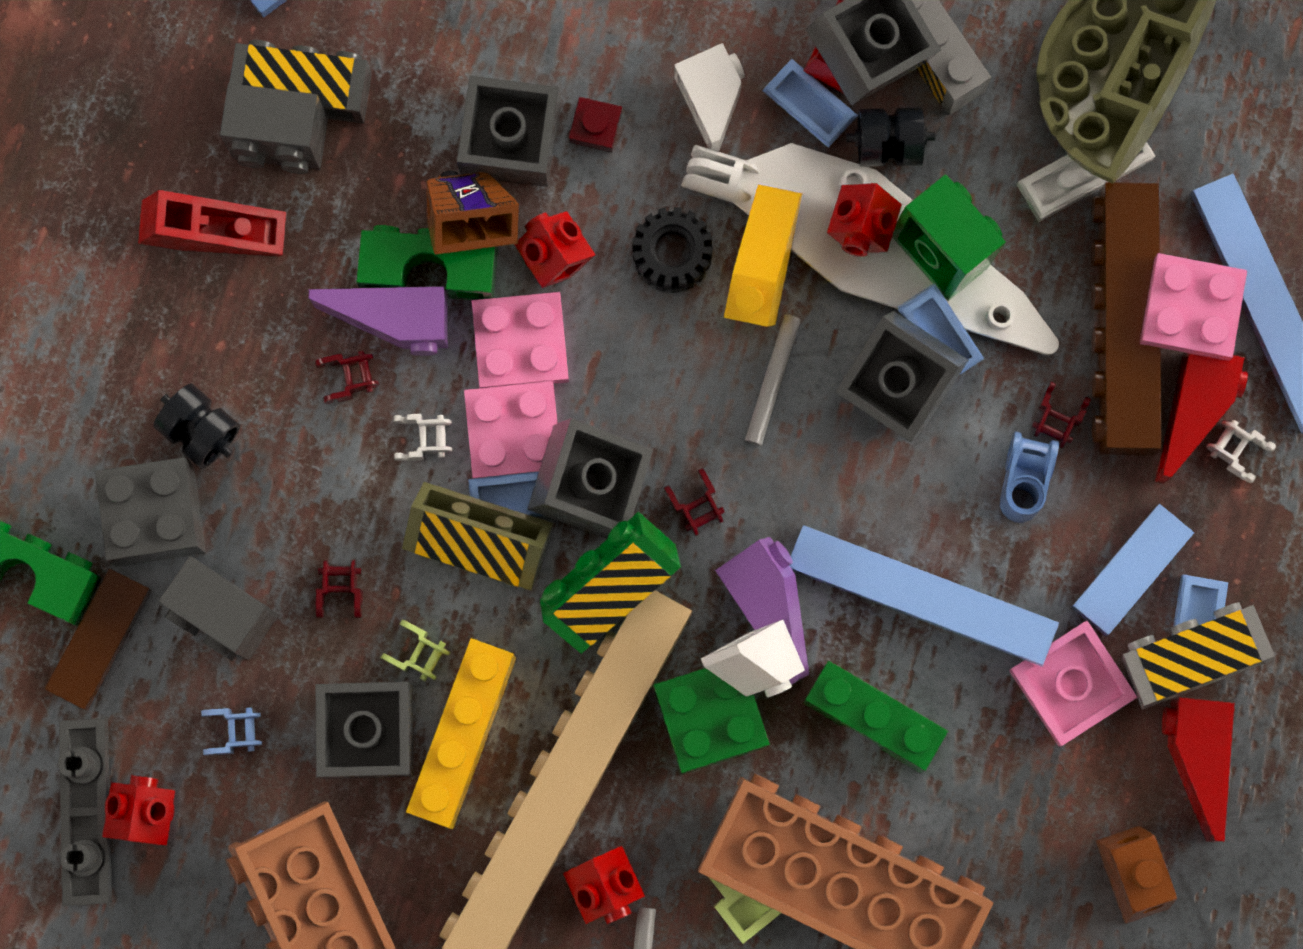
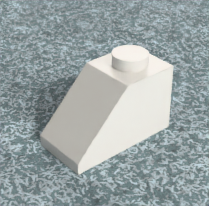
M723 43L674 65V79L708 149L719 151L740 96L742 83L740 79L745 78L743 67L735 53L728 55Z
M783 620L746 633L701 658L706 669L746 697L763 690L766 697L779 694L792 687L789 679L805 671Z

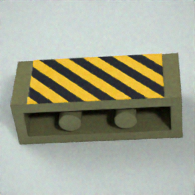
M423 482L410 509L402 549L427 559H434L461 568L467 572L477 573L505 582L511 586L532 590L544 561L553 523Z

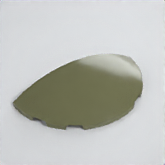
M1069 0L1050 25L1043 40L1036 74L1041 101L1039 105L1044 121L1050 133L1055 136L1072 160L1093 175L1112 184L1125 172L1148 141L1177 91L1199 45L1217 0Z

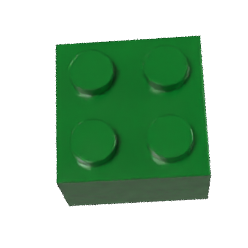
M946 174L905 206L896 222V228L892 236L926 277L937 285L942 295L948 301L986 271L1006 243L1002 238V231L998 224L991 217L983 216L972 204V197L968 190L961 183L953 182Z
M704 668L653 685L681 775L767 748L770 745L754 694L746 697L708 669Z

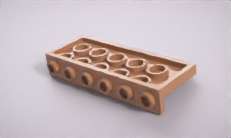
M754 773L751 781L740 776L736 784L738 788L698 868L699 873L854 949H972L994 903L982 895L986 887L960 875L958 882H955L941 875L944 866L922 855H919L917 861L914 862L900 855L903 846L879 834L875 842L859 835L862 828L861 825L838 814L834 821H831L817 814L821 807L820 805L798 794H795L793 800L790 801L776 794L779 785Z
M324 801L242 843L235 842L228 846L232 855L231 858L226 860L229 871L237 885L245 883L252 898L246 902L249 914L257 927L265 926L271 942L265 944L266 949H396L328 802Z

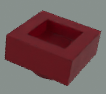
M579 96L569 135V143L612 153L622 115V106Z

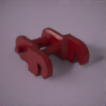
M359 351L358 356L344 359L342 353L315 361L317 368H323L325 364H330L331 366L341 364L347 385L345 386V391L324 396V404H331L334 400L339 402L353 399L352 393L366 390V393H372V388L380 385L379 381L372 380L368 361L374 358L373 354H365L364 351ZM359 364L363 382L353 384L349 366Z
M1051 381L1038 408L1044 411L1039 423L1034 421L1032 427L1036 428L1033 436L1038 437L1040 432L1060 440L1059 447L1063 449L1066 442L1072 443L1073 437L1069 435L1073 425L1079 426L1082 423L1086 408L1090 404L1091 399L1088 397L1084 398L1077 415L1069 417L1051 409L1052 406L1049 404L1051 393L1056 386V383ZM1048 415L1068 423L1065 431L1062 432L1045 424Z
M703 468L697 470L703 480L707 491L704 496L687 505L679 504L669 485L664 487V491L669 497L676 514L680 512L684 514L688 522L684 526L686 531L692 530L695 536L699 535L697 528L715 519L719 523L724 522L721 514L725 513L723 507L717 508L712 498L716 491ZM708 502L711 511L693 520L689 511Z
M324 560L323 568H318V575L323 576L322 589H316L317 618H324L323 605L325 596L329 593L350 592L354 595L355 618H362L363 591L357 588V574H361L362 569L357 568L356 560H352L350 566H329L328 560ZM329 576H350V586H329Z

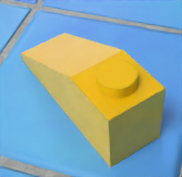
M758 184L732 273L724 318L765 327L776 325L803 193Z

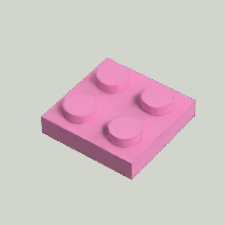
M1158 253L1154 259L1140 344L1227 361L1231 360L1234 353L1247 270Z
M560 292L471 300L479 388L553 381L554 384L569 382Z
M553 381L464 390L472 478L539 472L553 426L558 423Z
M1088 621L1083 622L1052 642L1043 667L1024 660L1009 670L1058 747L1063 746L1137 698V695Z

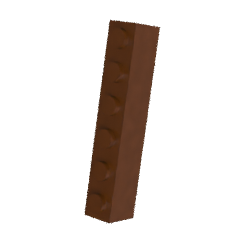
M1105 182L1098 196H1093L1091 202L1092 223H1098V239H1093L1091 263L1092 266H1099V283H1093L1091 293L1092 309L1099 310V327H1093L1091 340L1092 353L1099 354V371H1093L1092 396L1093 398H1099V415H1094L1092 420L1093 442H1099V454L1154 455L1161 449V350L1159 347L1140 344L1154 259L1160 253L1159 183L1114 182L1112 184Z

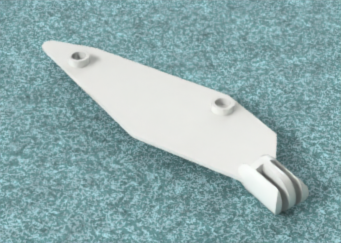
M793 143L749 160H743L699 145L693 146L691 152L692 159L689 160L686 168L687 175L684 176L681 184L683 188L734 203L748 215L750 214L758 184L803 193L791 251L838 290L897 309L898 306L933 284L893 238L891 239L888 252L868 253L865 257H858L843 251L842 245L827 234L841 185L877 183L902 204L898 219L905 206L913 201L876 169L860 167L857 163ZM991 265L949 301L946 299L966 331L1043 355H1052L1059 347L1057 337L1024 292ZM993 313L1002 314L1006 323L997 322L993 317Z

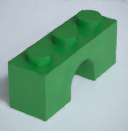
M375 225L373 226V231L361 230L356 283L359 288L406 287L407 277L411 270L419 264L431 262L442 266L447 271L446 290L449 299L479 300L494 298L498 248L495 246L435 255L428 228L418 229L417 234L400 233V229L395 226Z
M0 520V582L10 568L20 564H28L33 569L36 579L35 588L28 604L78 626L102 578L90 571L93 563L70 552L67 553L65 559L49 553L52 544L27 533L24 541L8 534L12 526Z
M829 660L802 703L839 726H845L861 734L881 747L883 752L919 773L926 771L948 733V730Z

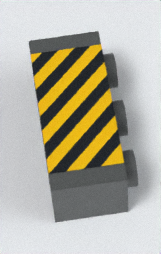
M250 40L249 45L235 44L229 83L318 94L328 119L364 124L372 72L368 60H363L362 56L357 53L338 51L336 56L319 54L317 49L308 46L297 45L293 46L292 50L275 48L274 44L267 41Z

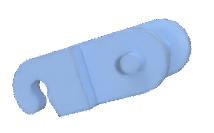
M229 708L202 710L201 717L224 716L228 720L229 742L226 743L225 747L203 749V755L234 754V747H247L248 752L254 751V746L262 745V741L255 740L254 718L261 717V713H253L252 708H245L246 713L232 714V709ZM245 719L246 741H236L235 720Z

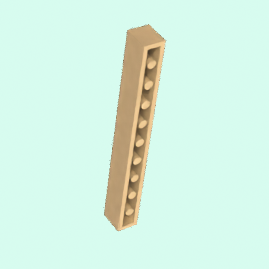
M655 590L625 616V620L617 633L611 630L608 631L597 651V654L603 657L595 673L589 670L585 672L574 693L581 697L573 713L567 710L563 712L552 734L559 738L551 753L542 750L531 769L530 774L536 777L528 794L520 790L507 814L514 819L506 834L497 831L489 844L485 855L491 858V861L483 875L475 871L462 894L463 897L469 900L459 916L452 912L439 935V937L446 940L442 949H507L692 616V610Z

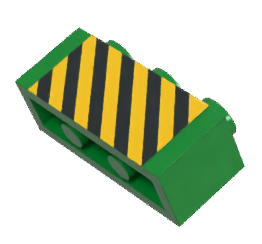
M637 512L628 521H621L611 530L608 539L594 551L589 550L585 552L576 562L575 568L563 579L554 580L546 587L540 598L543 622L582 654L681 568L676 544L640 512Z

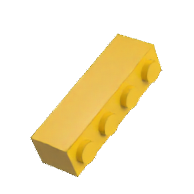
M472 638L470 639L406 813L454 829L517 659L514 653Z

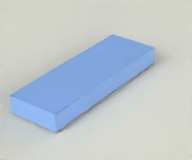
M1159 503L1071 608L1102 634L1108 636L1194 532Z

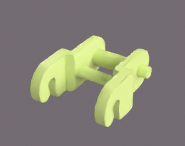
M402 619L400 622L401 626L419 635L418 645L409 661L406 660L404 663L385 653L382 654L381 659L405 672L411 667L422 673L420 679L426 681L428 677L436 680L437 677L432 674L442 654H450L449 651L444 649L446 643L440 641L437 645L427 640L428 633ZM426 644L434 650L424 668H421L415 662Z

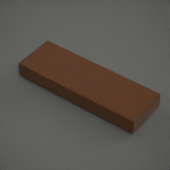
M109 568L44 690L88 711L152 590Z

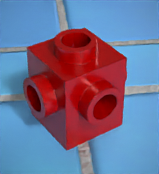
M877 183L841 185L827 234L842 245L843 251L854 256L865 257L868 253L888 252L902 204Z
M567 211L550 217L545 212L534 217L524 226L527 232L518 239V244H514L524 259L526 266L531 270L542 288L570 279L595 256V253L582 235L579 226L573 221Z
M131 775L129 784L111 782L110 792L105 802L106 817L102 837L167 846L170 823L174 816L173 802L175 790L157 788L158 779Z
M622 846L563 873L585 924L604 917L608 925L631 914L632 912L628 904L645 897Z

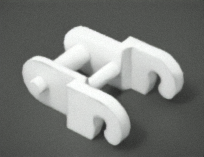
M407 414L406 417H402V415L393 416V423H417L420 437V447H418L417 451L408 452V454L395 453L394 460L421 461L424 460V454H438V458H444L445 453L452 452V447L446 446L445 426L451 425L452 420L444 419L443 415H437V419L423 420L421 414ZM426 427H436V446H426Z
M1223 420L1221 424L1225 428L1224 432L1216 444L1208 443L1206 446L1212 452L1210 456L1213 458L1220 457L1229 463L1226 468L1228 471L1246 482L1253 483L1256 476L1252 473L1247 474L1244 472L1245 468L1238 464L1239 455L1249 441L1269 452H1273L1276 445L1270 441H1264L1265 436L1256 430L1250 433L1244 431L1237 426L1239 423L1235 420H1232V422ZM1232 435H1235L1241 441L1233 454H1230L1224 448Z

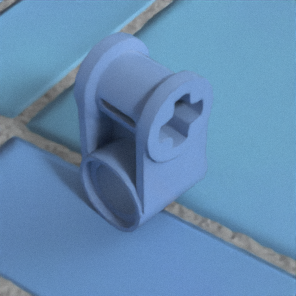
M1014 431L1007 453L1006 473L1000 497V508L1007 519L1015 523H1024L1036 516L1043 507L1056 464L1059 449L1058 441L1051 440L1047 444L1022 438L1021 433ZM1023 489L1029 492L1033 498V507L1029 509L1018 507L1012 499V491Z

